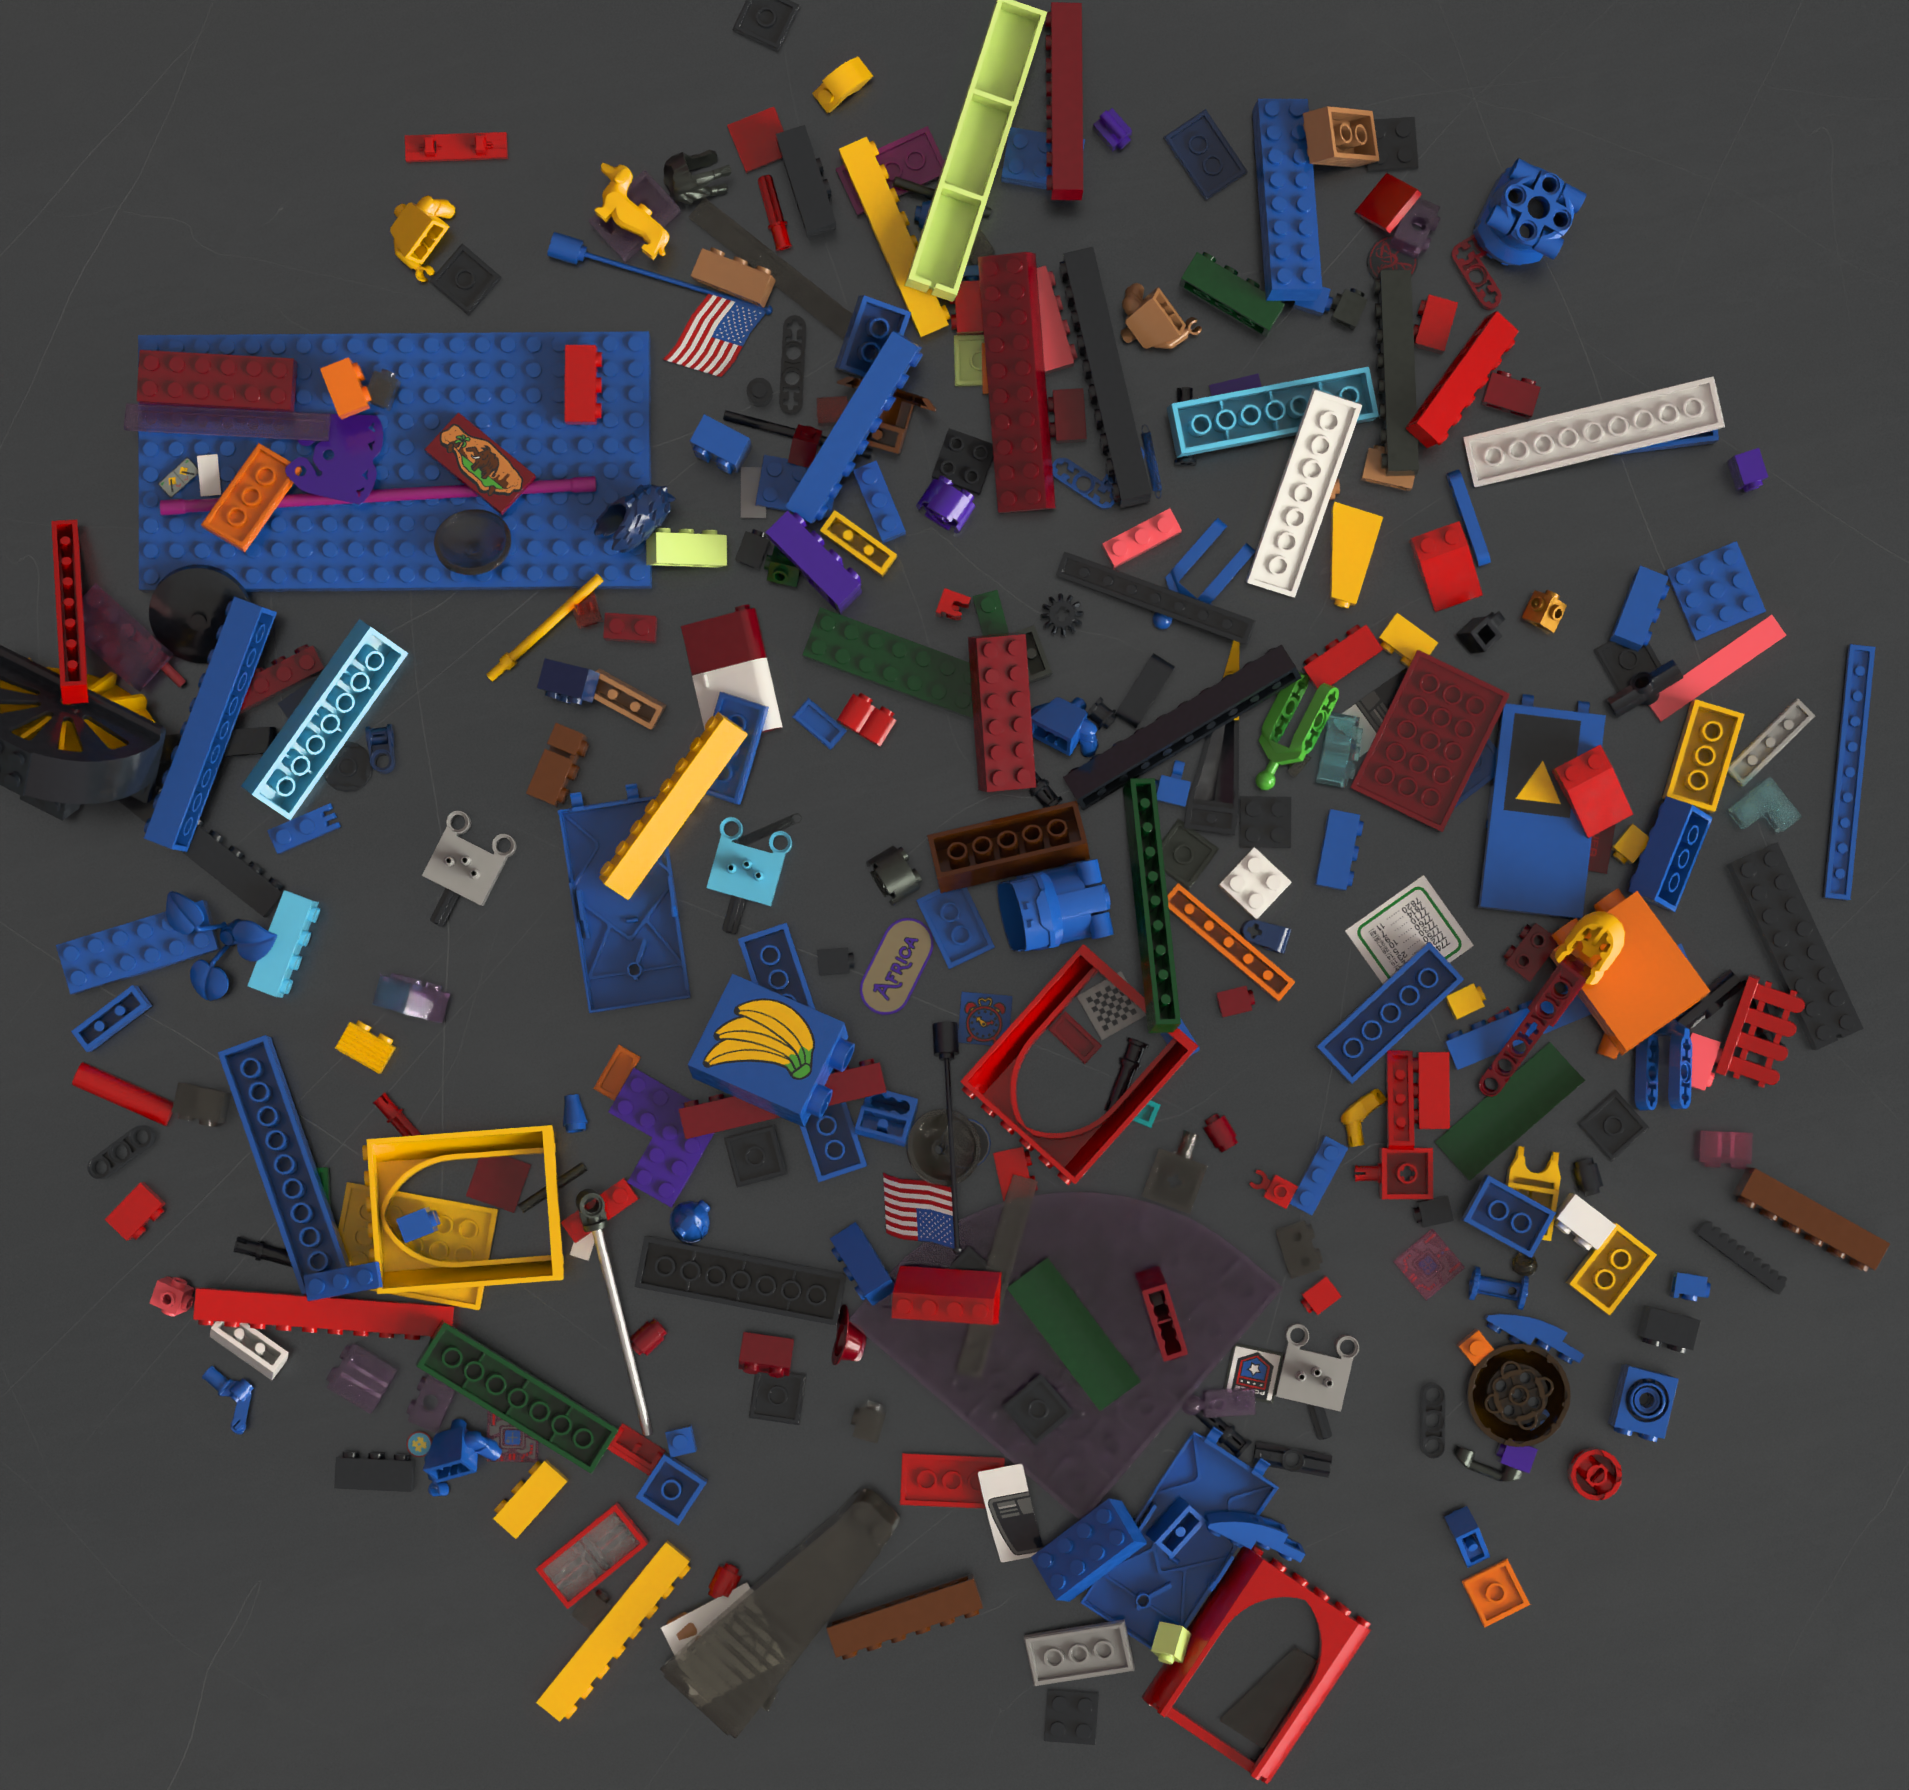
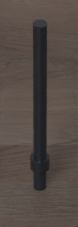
M725 410L723 420L790 438H793L796 428ZM821 436L820 446L824 444L827 439L826 436ZM866 447L863 454L858 456L870 459L873 449Z

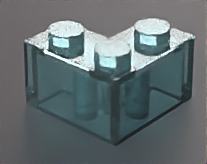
M1331 712L1325 728L1316 783L1346 788L1348 779L1354 778L1356 764L1353 761L1358 762L1361 748L1356 746V743L1361 742L1363 728H1358L1360 717Z
M1771 777L1765 778L1726 809L1741 829H1746L1761 816H1764L1777 834L1784 832L1802 817Z

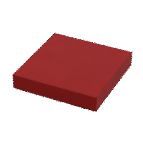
M775 107L727 125L746 173L782 159L776 141V134L784 132Z
M1386 173L1355 210V213L1362 219L1391 233L1422 194L1413 186Z

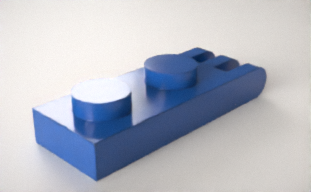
M327 804L267 830L277 854L340 828L339 822L329 826L328 822L337 818L335 813L327 816L324 814V812L330 811L333 808L332 804Z

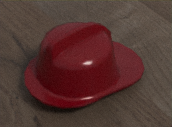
M846 1304L841 1306L839 1312L836 1339L832 1351L833 1365H837L840 1360L860 1361L866 1345L865 1331L861 1326L849 1320Z

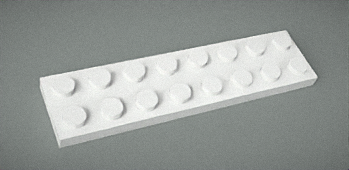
M1314 388L1312 389L1247 575V583L1295 598L1360 414L1361 403Z

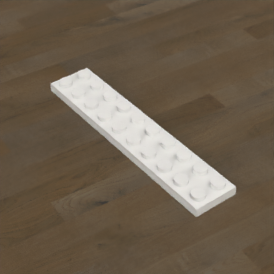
M1709 377L1463 438L1474 487H1480L1725 428L1715 379L1714 377Z

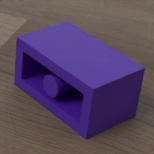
M1759 448L1735 455L1727 461L1736 490L1743 488L1744 492L1752 491L1762 486V481L1768 478Z

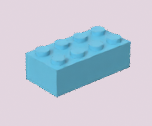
M283 891L268 930L277 934L276 941L271 950L256 962L247 985L248 987L274 997L283 998L284 994H289L293 984V980L290 979L293 970H298L302 960V956L299 953L302 946H307L311 937V932H308L311 922L315 923L320 913V908H317L319 902L290 891Z

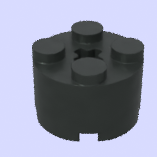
M895 846L889 847L866 861L867 867L872 864L874 870L870 874L884 897L887 895L891 896L892 900L889 901L891 905L919 890L918 884L922 882L915 868L911 870L906 861L909 860V857L902 847L897 849Z

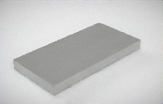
M1125 1619L1024 1636L1034 1686L1129 1672L1135 1669Z

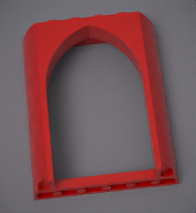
M1084 944L960 1081L964 1085L961 1090L972 1100L977 1096L983 1102L980 1107L992 1118L998 1115L1002 1119L1000 1125L1011 1135L1017 1132L1022 1137L1019 1142L1030 1152L1036 1149L1041 1154L1038 1159L1049 1169L1055 1166L1060 1171L1057 1176L1067 1185L1071 1182L1076 1184L1198 1047L1194 1041L1177 1028L1174 1032L1168 1033L1173 1038L1119 1100L1095 1122L1081 1129L1064 1133H1046L1026 1127L1017 1102V1082L1022 1063L1038 1038L1097 972L1104 976L1146 1014L1145 998Z
M1254 1545L1252 1549L1243 1546L1239 1550L1213 1592L1210 1593L1186 1629L1191 1633L1183 1663L1175 1661L1173 1664L1164 1663L1142 1695V1699L1148 1705L1158 1710L1157 1712L1163 1717L1167 1716L1247 1770L1253 1778L1260 1779L1262 1782L1269 1784L1370 1633L1371 1629L1369 1626L1371 1623L1359 1615L1355 1619L1350 1615L1351 1611L1339 1601H1336L1335 1604L1328 1601L1330 1597L1327 1593L1316 1586L1312 1590L1307 1586L1309 1583L1306 1579L1295 1572L1291 1576L1286 1572L1287 1568L1284 1564L1275 1558L1269 1561L1262 1556L1264 1551ZM1277 1597L1306 1600L1313 1611L1319 1630L1320 1646L1316 1668L1306 1688L1255 1762L1173 1705L1222 1631L1235 1616L1249 1606L1263 1600Z

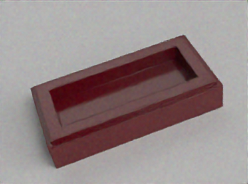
M1066 1011L1048 1028L1084 1064L1102 1047Z

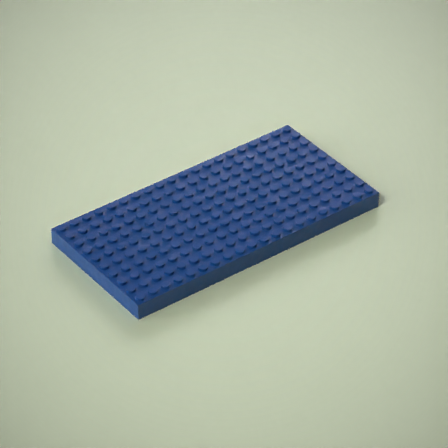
M649 331L138 335V367L140 350L294 358L297 362L294 413L152 406L138 403L139 590L143 593H154L157 585L166 575L188 565H209L219 568L238 580L246 592L580 589L596 574L601 576L603 582L595 589H652V565H646L645 540L631 551L622 553L620 550L615 551L611 549L615 541L613 539L615 533L605 537L603 534H594L597 525L596 520L606 510L608 505L623 496L633 493L640 485L651 484V355ZM565 345H596L598 352H602V367L597 368V377H602V393H597V403H602V418H597V425H566L564 422ZM348 357L353 363L357 362L360 365L365 376V380L361 382L363 387L367 386L372 398L371 401H368L370 409L355 415L378 416L383 428L382 449L373 459L377 475L372 490L464 485L425 453L424 450L458 412L535 474L536 479L534 481L596 476L597 487L596 492L521 494L503 515L480 497L361 503L360 505L353 503L281 507L275 509L245 553L202 528L201 524L210 511L176 515H161L160 500L220 498L258 443L290 462L298 457L307 458L316 471L315 474L321 476L322 472L319 471L313 462L315 446L324 438L329 437L330 434L324 432L323 436L310 446H302L294 436L293 429L297 424L313 415L337 414L320 368ZM372 423L369 429L375 432V429L373 428L374 423ZM306 427L303 430L305 437H311L314 434V430L310 427ZM373 441L372 443H368L370 450L373 449L372 445L375 443V441ZM326 450L323 453V457L326 460H331L334 457V452ZM218 454L221 495L201 496L199 474L172 498L158 485L163 478L187 457L198 468L197 456ZM299 466L302 469V472L299 476L305 475V467ZM366 470V472L362 474V476H364L366 480L368 479V477L366 476L368 470ZM293 483V485L286 494H301L307 492L300 490Z

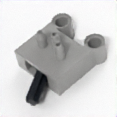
M1300 1323L1290 1324L1285 1330L1287 1342L1275 1396L1306 1403L1318 1440H1324L1332 1436L1324 1408L1341 1412L1353 1357L1359 1351V1344L1350 1335L1339 1336L1335 1341V1350L1339 1357L1301 1349L1300 1347L1304 1346L1309 1340L1308 1329ZM1295 1328H1301L1304 1332V1337L1299 1342H1294L1290 1338V1333ZM1344 1340H1351L1354 1345L1353 1350L1348 1354H1344L1340 1350V1345Z

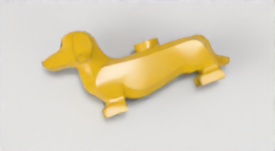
M602 162L601 171L611 182L603 191V205L594 210L595 214L605 222L612 217L620 228L642 237L644 242L647 243L641 247L643 249L642 252L653 261L658 253L663 257L666 255L664 248L669 241V233L650 216L652 211L642 203L637 206L627 197V190L633 179L632 172L627 166L619 164L613 167Z

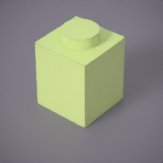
M1159 1621L1151 1651L1159 1657L1158 1660L1166 1664H1173L1174 1661L1183 1663L1191 1633L1183 1626Z

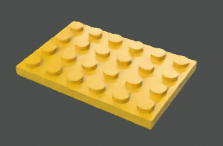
M347 1182L338 1230L350 1265L356 1266L370 1263L369 1249L374 1248L373 1238L368 1236V1222H372V1213L367 1212L366 1197L370 1196V1187ZM397 1191L389 1205L386 1218L397 1237L406 1246L422 1256L442 1262L482 1261L490 1259L499 1209ZM426 1207H430L431 1211L436 1210L441 1222L440 1225H437L439 1231L405 1243L396 1219ZM484 1286L387 1294L480 1310Z

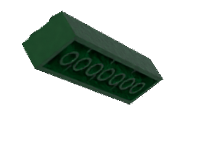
M820 607L802 654L803 658L974 721L970 662Z
M442 1320L415 1363L416 1367L591 1474L619 1431L613 1424Z

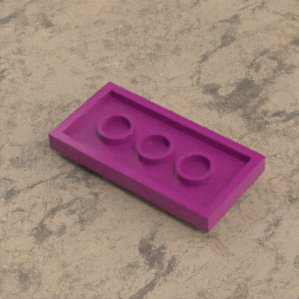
M928 126L879 148V155L875 156L879 165L884 164L888 172L889 178L886 179L889 189L894 187L892 185L895 176L920 185L932 182L939 178L944 164L942 155ZM842 165L836 168V172L856 215L865 213L845 166ZM894 187L898 197L909 192Z

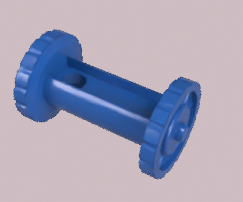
M1475 1266L1471 1280H1469L1468 1299L1475 1300L1477 1293L1514 1300L1516 1301L1517 1309L1523 1310L1526 1297L1528 1296L1529 1277L1523 1276L1520 1283L1482 1276L1481 1268ZM1511 1287L1516 1288V1289H1517L1516 1293H1515V1294H1509V1293H1508L1509 1288H1511Z

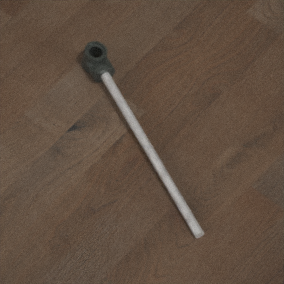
M584 1189L576 1197V1206L579 1210L584 1232H592L642 1433L643 1436L653 1434L602 1232V1229L609 1225L605 1212V1202L595 1190ZM589 1198H595V1206L591 1209H585V1201Z

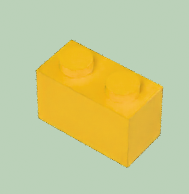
M1398 613L1395 614L1377 639L1381 642L1380 645L1383 650L1391 655L1395 652L1401 656L1400 662L1408 668L1417 650L1430 655L1438 644L1436 640Z

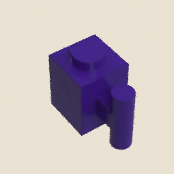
M1111 108L1099 116L1100 119L1093 124L1092 129L1113 152L1117 147L1119 150L1123 149L1131 141L1129 137L1132 135V130L1116 111Z

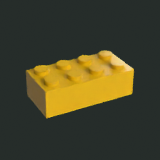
M1697 699L1691 701L1662 799H1665L1667 796L1691 804L1704 812L1713 813L1716 811L1744 718L1743 713Z

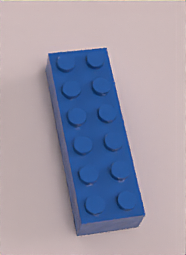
M205 900L195 902L204 915V921L199 926L214 925L208 902ZM166 911L56 945L70 994L75 995L222 949L216 929L200 932L194 929L188 935L178 933L170 926L166 917Z
M1427 942L1315 1047L1349 1084H1353L1454 990L1464 978L1430 942Z

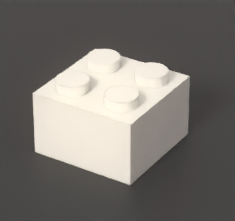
M1254 847L1218 886L1254 920H1257L1291 884V881Z
M1569 1193L1556 1210L1554 1226L1564 1234L1569 1235L1571 1232L1576 1236L1573 1241L1588 1251L1590 1248L1598 1250L1616 1227L1605 1216L1573 1193Z

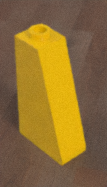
M1337 502L1333 503L1331 509L1330 599L1335 600L1334 605L1349 609L1350 605L1355 606L1383 517Z

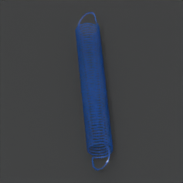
M1142 431L1143 435L1141 436L1144 439L1142 441L1145 444L1143 446L1145 448L1146 461L1150 464H1147V466L1150 468L1148 471L1151 473L1149 474L1152 478L1150 480L1153 483L1151 485L1154 489L1160 491L1156 487H1162L1158 466H1156L1157 461L1151 458L1153 457L1156 460V456L1150 453H1155V451L1150 449H1153L1154 446L1149 444H1152L1153 441L1148 439H1151L1152 436Z

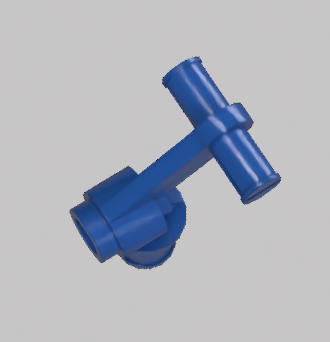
M211 1366L203 1374L202 1379L218 1391L219 1396L231 1397L237 1403L230 1427L235 1434H243L246 1429V1418L252 1395L251 1391L254 1388L243 1378L240 1381L228 1380L214 1366Z

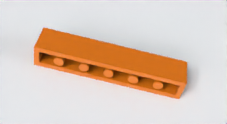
M1179 883L1167 895L1169 911L1275 1001L1279 1002L1294 985L1295 981Z

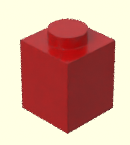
M1324 1275L1300 1293L1304 1298L1300 1302L1309 1314L1314 1311L1318 1315L1342 1296L1327 1276Z

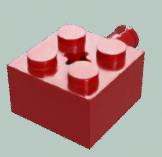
M1379 1147V1163H1377V1166L1354 1165V1172H1365V1174H1354V1181H1377L1379 1184V1199H1433V1148L1414 1147V1150H1388L1387 1147ZM1404 1166H1407L1408 1170L1412 1171V1175L1408 1176L1407 1180L1400 1176V1171L1404 1170Z

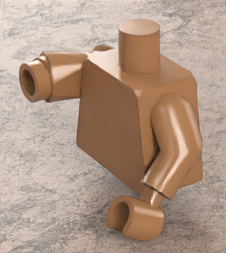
M1134 283L1125 290L1122 308L1127 314L1125 323L1128 327L1121 330V336L1126 343L1137 339L1142 347L1146 349L1150 347L1172 349L1186 340L1190 333L1198 335L1201 332L1202 328L1200 326L1191 329V325L1197 322L1195 317L1188 318L1184 323L1159 287L1144 299V287L1139 283Z

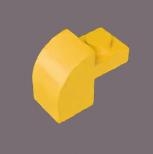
M855 57L822 80L823 83L812 94L824 110L829 113L847 96L858 92L873 75L861 59Z

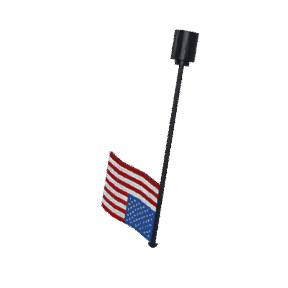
M937 1022L932 1024L934 1056H939V1060L944 1061L951 1188L930 1181L900 1179L883 1173L886 1233L903 1240L934 1242L953 1248L952 1251L955 1254H960L962 1248H960L949 1063V1060H953L954 1056L959 1054L958 1023Z

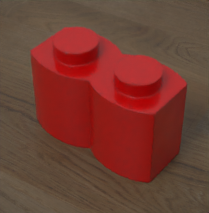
M859 693L858 696L853 694L837 721L876 746L881 747L897 721L893 718L894 713L883 706L880 709L871 705L873 700L862 693Z

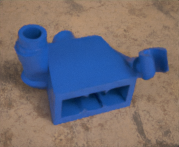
M1057 697L1051 702L1032 708L1033 738L1068 756L1072 754L1078 742L1080 743L1081 754L1085 757L1094 756L1099 746L1097 736L1095 735L1097 727L1087 719L1088 713L1085 710L1087 705L1083 699L1076 697L1070 703Z
M452 1420L450 1430L439 1432L434 1436L430 1449L424 1458L423 1471L428 1474L429 1480H432L428 1488L429 1494L432 1496L448 1495L449 1486L443 1481L477 1472L478 1454L495 1461L501 1456L502 1449L495 1440L481 1436V1432L477 1430L468 1431L466 1429L467 1423L464 1420Z

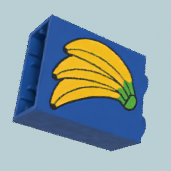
M732 974L688 1063V1067L693 1079L805 1127L811 1114L821 1118L825 1113L833 1090L826 1087L825 1084L833 1068L840 1072L846 1069L853 1055L855 1044L847 1041L849 1036L844 1022Z

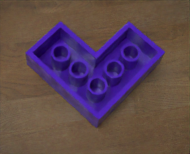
M787 510L766 531L767 538L803 573L805 580L841 615L862 594L860 576L851 567L846 570L843 566L842 558L832 548L827 551L823 547L825 544L824 540L814 530L810 533L805 528L807 526L806 522L796 512L791 514Z
M633 1068L608 1111L610 1114L652 1137L627 1183L672 1208L715 1133L685 1139L679 1109L684 1108L683 1103L693 1100L639 1069Z

